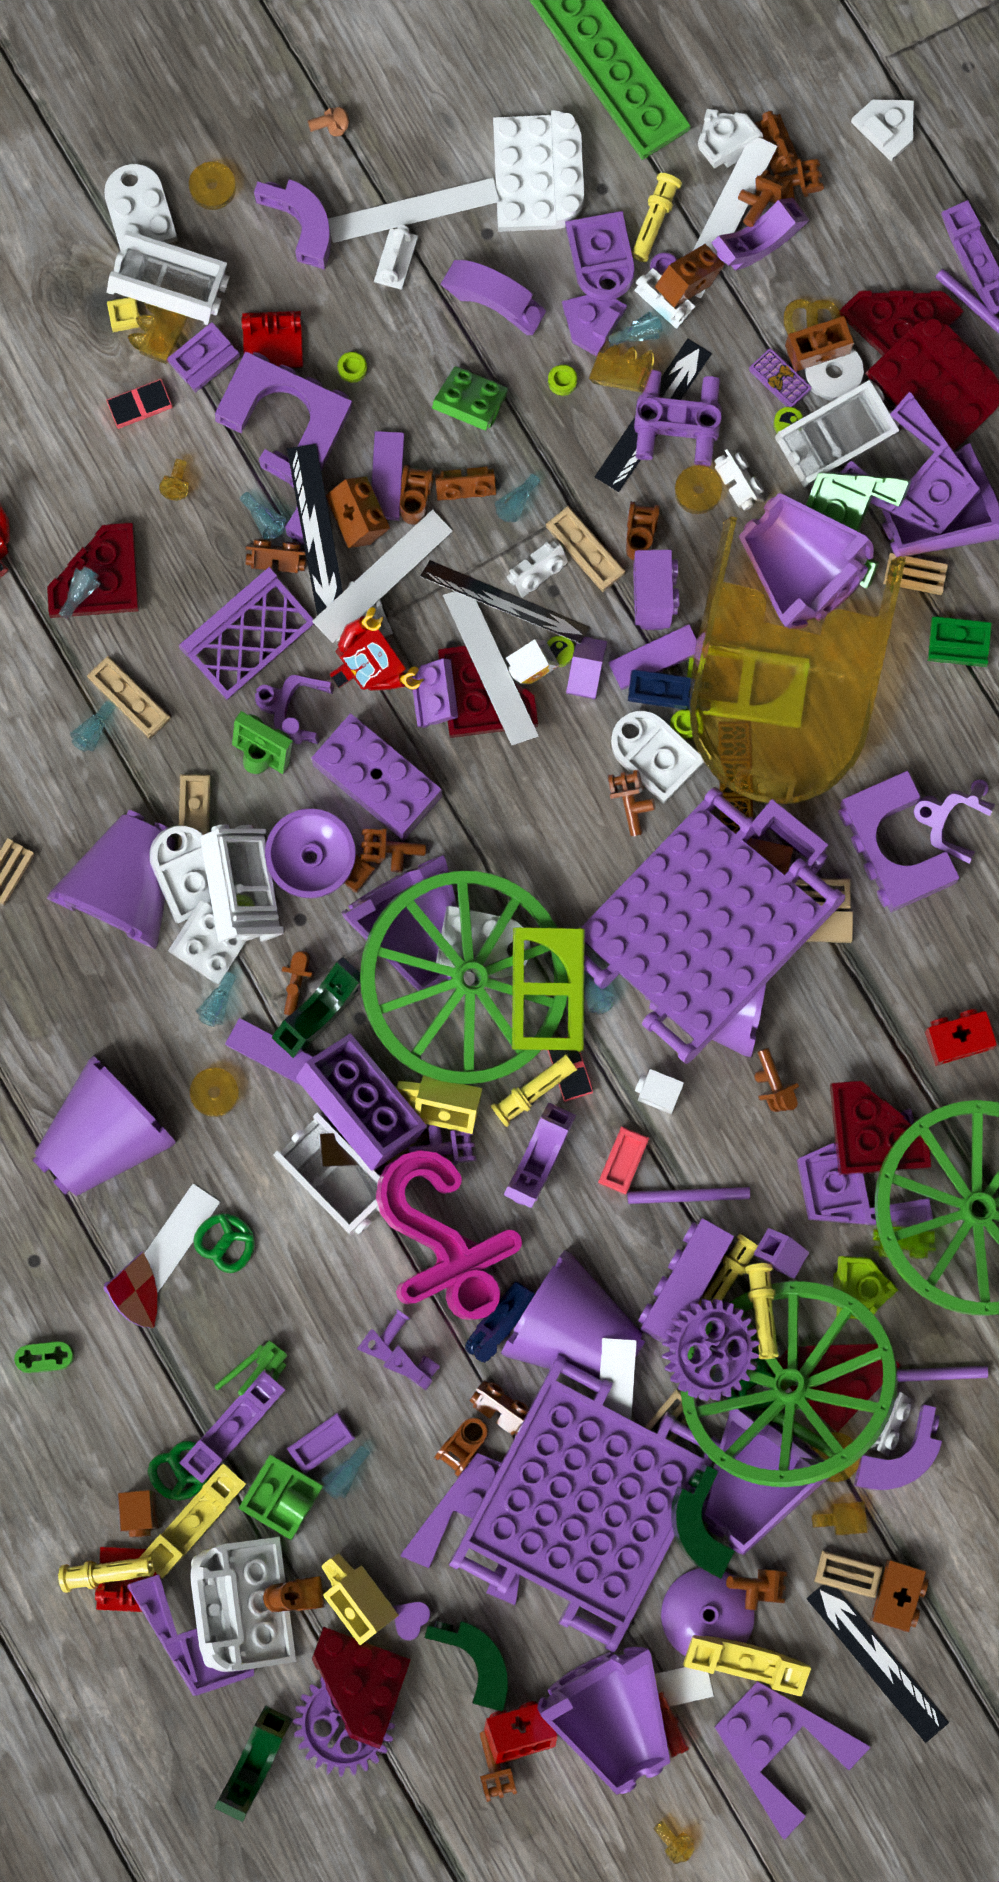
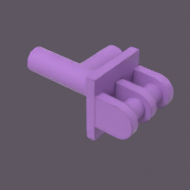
M430 1125L428 1126L430 1144L409 1147V1153L422 1150L436 1152L440 1155L452 1154L454 1165L476 1161V1156H473L472 1152L475 1144L471 1143L470 1136L473 1133L450 1131L451 1142L442 1143L440 1127ZM456 1137L462 1138V1144L456 1143ZM457 1150H463L464 1157H458Z

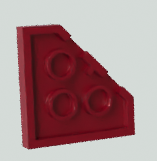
M859 291L839 310V315L841 317L844 316L846 322L883 356L914 325L929 319H936L950 327L962 316L964 311L943 291H931L930 293H913V291L872 293V291Z
M133 523L102 525L85 548L82 547L67 564L65 570L52 580L47 586L50 618L139 611Z
M459 646L438 649L439 660L443 658L451 660L458 718L447 721L449 737L456 738L505 731L467 647ZM514 682L534 727H538L535 696Z
M863 1081L831 1083L830 1095L839 1175L879 1173L892 1145L911 1124L889 1103L873 1093L871 1088ZM921 1135L907 1148L898 1163L896 1171L931 1168L930 1149Z
M877 1343L830 1345L809 1377L878 1348ZM817 1345L798 1346V1371ZM788 1349L777 1360L783 1370L788 1367ZM882 1359L811 1389L869 1400L883 1385ZM896 1361L898 1368L901 1364ZM791 1386L789 1388L795 1391L798 1386ZM814 1400L808 1401L812 1409L837 1433L858 1411L857 1409Z
M323 1627L312 1656V1661L323 1677L326 1684L325 1688L345 1723L344 1727L349 1737L380 1749L411 1659L366 1642L359 1645L355 1638Z

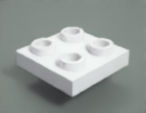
M200 900L168 951L212 982L219 984L246 941H242L241 936H236L227 941L218 942L212 906Z

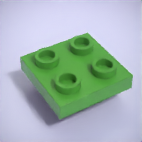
M454 366L436 395L432 409L486 431L487 428L493 426L500 406L507 395L508 388Z
M240 711L234 721L232 745L243 751L244 768L249 773L260 774L266 771L268 767H271L284 774L290 763L293 741L283 731L279 729L273 730L266 726L259 717L253 714L247 715ZM259 753L263 758L254 759L250 754Z
M269 1455L238 1509L288 1539L293 1540L324 1486L274 1456Z

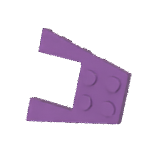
M909 392L890 416L934 453L911 479V484L902 506L898 507L875 496L872 497L870 504L937 535H942L981 490L912 393ZM852 461L841 471L844 474L868 475Z
M911 1109L900 1113L911 1125L914 1123ZM836 1143L829 1144L797 1159L808 1220L876 1225L875 1207H869L863 1174L839 1175ZM929 1198L890 1205L893 1227L907 1228L933 1219Z
M477 1453L401 1553V1557L430 1568L453 1511L473 1519L501 1463ZM498 1563L495 1572L502 1576L506 1567ZM515 1574L505 1594L496 1591V1587L491 1584L486 1593L515 1605L520 1575Z
M159 1575L127 1585L193 1696L254 1676V1669L221 1672L205 1665L199 1647L197 1628L177 1634Z
M758 1681L714 1726L784 1840L806 1816L761 1771L802 1727H805L847 1770H850L870 1749L867 1744Z

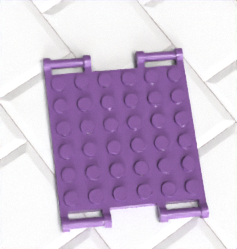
M716 787L708 791L704 800L581 927L585 929V944L609 964L606 969L602 970L585 955L584 970L594 978V983L601 989L606 988L620 974L651 1001L657 1009L644 1018L642 1026L649 1032L654 1031L678 1053V1058L685 1064L691 1062L845 900V895L838 889L833 890L808 869V864L801 858L797 859L791 865L789 871L783 875L751 848L746 842L755 833L752 822L755 819L746 817L723 797V793ZM715 807L741 827L736 834L710 813ZM800 878L826 899L822 906L795 885ZM667 1016L693 1039L690 1044L684 1043L662 1023Z
M558 1354L459 1546L454 1552L449 1566L456 1570L461 1568L495 1586V1590L502 1594L506 1593L516 1573L569 1600L567 1607L560 1617L559 1624L566 1628L571 1626L605 1644V1648L614 1653L674 1538L671 1507L677 1486L689 1491L691 1486L688 1485V1481L694 1469H700L702 1464L710 1467L713 1461L706 1453L701 1458L665 1439L668 1432L671 1431L699 1446L690 1428L675 1420V1416L669 1412L665 1413L657 1432L654 1433L603 1406L613 1383L606 1379L602 1381L566 1362V1358ZM562 1373L596 1391L594 1399L592 1400L556 1381L559 1374ZM713 1436L711 1440L720 1447L721 1440ZM470 1548L506 1567L504 1574L501 1576L467 1558L465 1555ZM579 1606L616 1625L612 1634L575 1615Z

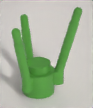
M268 1340L264 1347L259 1345L254 1353L215 1385V1389H221L256 1359L258 1367L239 1389L238 1394L240 1396L243 1395L263 1370L271 1373L274 1369L271 1378L277 1382L280 1373L287 1366L283 1362L287 1354Z

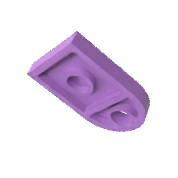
M623 211L565 221L575 275L581 290L597 300H613L625 294L634 280V262ZM604 279H611L616 283V286L613 289L606 290L600 286V283Z

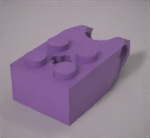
M671 550L635 551L633 564L635 625H640L641 629L662 630L670 628L672 615L678 614L679 589H673V586L677 584L678 561L677 559H672Z

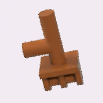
M801 159L796 160L798 173L781 177L783 181L786 179L792 181L791 188L784 199L793 198L795 200L793 186L800 185L804 197H809L810 193L819 192L824 189V184L820 183L822 172L818 171L820 166V160L818 159L802 162Z
M765 169L760 176L757 175L755 178L756 194L742 189L738 200L752 206L743 220L745 225L753 227L769 202L775 204L778 200L784 199L791 188V180L786 179L783 181L780 175L772 176L770 171Z
M633 770L632 774L621 772V776L617 777L614 774L608 775L611 791L610 799L623 798L630 836L641 835L642 830L638 813L653 811L656 807L653 798L635 802L634 794L645 790L639 770ZM633 782H634V783H635V787H631V788H630L629 783H633ZM617 785H622L623 789L618 790Z
M362 829V835H364V842H361V847L364 848V854L360 855V860L380 864L385 859V853H392L391 872L399 873L403 872L404 854L425 856V844L386 841L387 829ZM373 837H377V842H373ZM373 849H376V855H372Z
M306 951L296 952L292 956L291 965L282 967L283 972L292 973L290 984L286 988L288 994L284 1009L285 1015H291L297 1010L303 976L313 977L315 974L314 971L308 970L310 956Z
M769 1048L757 1051L764 1070L757 1071L754 1078L758 1083L769 1082L771 1090L758 1096L759 1100H767L768 1106L773 1112L794 1110L798 1105L794 1089L799 1087L798 1083L782 1085Z
M758 1569V1578L728 1576L726 1585L729 1589L746 1590L745 1609L757 1610L758 1601L785 1603V1599H782L783 1590H786V1585L783 1584L784 1576H787L788 1572Z
M485 1731L480 1732L489 1774L480 1776L486 1801H491V1797L498 1795L500 1798H503L504 1794L512 1792L513 1795L517 1794L511 1768L501 1770V1763L495 1764ZM509 1779V1783L501 1785L500 1781ZM496 1782V1786L488 1788L487 1784Z

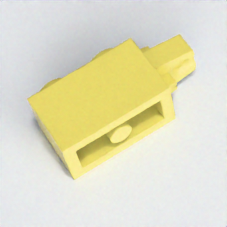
M424 1075L421 1083L398 1081L396 1089L409 1105L415 1109L414 1111L425 1124L470 1134L473 1133L482 1088L438 1081Z
M338 1553L321 1566L332 1585V1588L325 1592L323 1596L359 1645L363 1644L399 1616L362 1565L354 1570Z

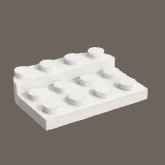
M551 110V115L493 117L496 190L499 202H497L498 232L565 228V221L574 220L582 211L584 204L582 140L580 128L574 117L569 113Z
M280 1537L212 1546L194 1556L191 1561V1586L199 1647L205 1665L221 1672H233L296 1662L290 1611L271 1612L263 1601V1594L269 1585L286 1582Z

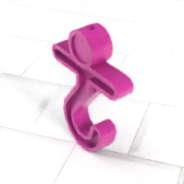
M418 1150L397 1157L385 1167L378 1180L376 1200L380 1214L391 1228L429 1247L437 1258L433 1266L399 1283L396 1290L397 1298L404 1304H413L447 1288L446 1301L454 1315L466 1320H476L489 1316L495 1311L499 1303L500 1290L495 1279L490 1274L481 1270L519 1251L522 1245L521 1236L514 1230H506L476 1243L460 1235L456 1230L412 1208L406 1201L405 1188L413 1177H424L431 1182L438 1192L446 1194L456 1191L460 1187L462 1181L461 1174L450 1160L436 1152Z

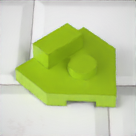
M838 1257V1270L836 1273H833V1288L841 1290L857 1299L873 1315L888 1299L899 1291L882 1274L871 1258ZM837 1306V1314H836V1317L838 1316V1314H839L840 1311L842 1310V1308H840V1307H838V1306ZM851 1315L849 1319H857V1318L854 1317L853 1315Z

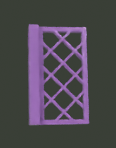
M268 567L179 645V649L186 657L190 658L221 695L228 700L314 625L312 622L314 619L279 581L272 569ZM275 587L284 596L283 607L266 606V595ZM263 598L262 606H256L255 604ZM287 600L294 608H287ZM249 609L262 610L261 627L244 626V614ZM265 611L283 612L282 628L265 627ZM286 612L299 613L306 623L299 629H286ZM240 618V625H232ZM226 629L240 630L239 646L221 645L222 633ZM243 630L261 631L260 648L242 646ZM264 631L282 633L281 645L276 649L263 648ZM285 633H293L285 640ZM218 637V645L210 644ZM205 648L218 649L217 666L204 665L197 655ZM221 649L239 650L238 667L220 666ZM242 651L260 652L259 664L254 668L241 667ZM263 652H268V653H270V654L263 660ZM208 669L216 670V678ZM220 670L237 671V683L228 691L219 682ZM241 672H249L240 680Z

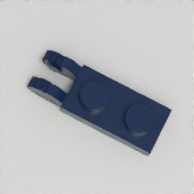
M631 670L627 701L707 712L710 710L711 703L706 700L689 698V690L695 693L709 694L713 690V685L694 681L688 677Z
M514 1282L499 1300L495 1311L489 1316L484 1317L476 1326L477 1329L467 1339V1342H465L466 1352L475 1355L476 1359L480 1362L485 1363L497 1353V1344L499 1345L510 1334L535 1294L519 1282Z

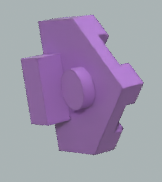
M588 295L562 301V308L567 320L572 343L598 357L625 313L627 305L617 299L597 300Z

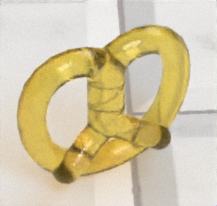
M796 299L786 306L783 320L787 334L797 332L792 321L793 312L797 308L806 310L807 328L818 325L819 309L829 310L832 320L841 316L838 307L829 300L822 299L810 302Z

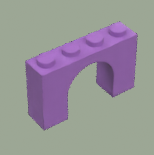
M245 351L215 412V422L242 434L255 406L262 398L277 392L292 394L306 405L310 414V421L297 447L316 444L322 471L352 410V401L349 400V396L339 390L329 391L313 378L307 377L304 379L299 377L288 366L280 365L278 367L271 364L269 359L260 353L253 352V354Z
M908 771L842 799L841 809L838 810L844 826L849 825L854 836L851 837V841L858 854L863 853L867 862L864 864V868L869 879H875L880 889L877 891L880 903L883 907L888 906L891 913L955 885L959 880V876L947 851L919 864L902 866L889 861L878 847L876 840L878 825L885 818L917 804L921 798Z

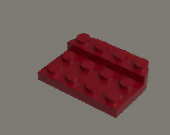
M929 319L914 325L865 373L896 406L899 405L909 392L912 393L953 452L995 412L999 405V381L995 374L949 326L936 319Z

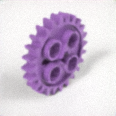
M702 1299L700 1306L692 1302L690 1303L691 1312L685 1309L680 1310L682 1320L672 1318V1322L676 1326L675 1330L666 1329L665 1331L671 1336V1341L662 1342V1345L669 1347V1352L663 1354L662 1358L670 1360L671 1363L664 1369L669 1372H675L671 1376L670 1381L680 1382L678 1389L683 1392L688 1391V1396L694 1398L699 1396V1399L708 1401L710 1397L713 1400L719 1401L721 1394L731 1397V1388L741 1390L740 1379L750 1380L745 1373L747 1369H756L750 1361L751 1359L759 1358L757 1353L752 1352V1348L758 1346L759 1342L751 1340V1336L757 1330L747 1328L751 1319L742 1317L743 1310L733 1309L734 1304L725 1302L723 1304L722 1300L713 1299L711 1303L710 1300ZM711 1321L712 1329L707 1335L705 1331L706 1325ZM731 1340H733V1350L730 1353H728V1344ZM693 1346L694 1355L688 1360V1351ZM715 1365L716 1373L710 1378V1369Z
M321 1677V1688L318 1689L311 1684L309 1689L312 1696L304 1694L301 1696L306 1706H296L295 1711L303 1715L302 1718L293 1720V1724L301 1726V1729L294 1733V1737L304 1739L298 1745V1749L308 1748L309 1752L305 1757L306 1761L316 1757L315 1768L318 1769L323 1763L326 1764L328 1775L336 1767L340 1777L343 1776L345 1768H349L351 1774L355 1776L358 1765L366 1772L369 1769L367 1761L371 1760L377 1764L379 1759L376 1752L386 1754L388 1750L383 1744L378 1749L354 1740L357 1744V1751L353 1754H345L340 1748V1742L343 1739L350 1738L346 1729L343 1730L333 1748H328L327 1744L339 1726L336 1720L343 1719L339 1711L332 1706L331 1698L325 1688L326 1684L323 1677ZM316 1722H327L331 1727V1733L326 1737L318 1736L314 1732ZM389 1723L387 1731L393 1730L395 1724ZM385 1734L383 1742H392L393 1738Z

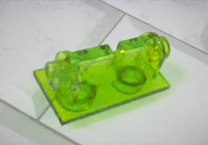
M893 1227L894 1232L901 1230V1227ZM873 1229L872 1239L873 1241H878V1246H873L871 1251L879 1252V1257L888 1258L880 1240L878 1229ZM925 1231L897 1241L902 1252L909 1253V1258L927 1259L928 1254H933L936 1251V1248H929V1243L935 1242V1231Z

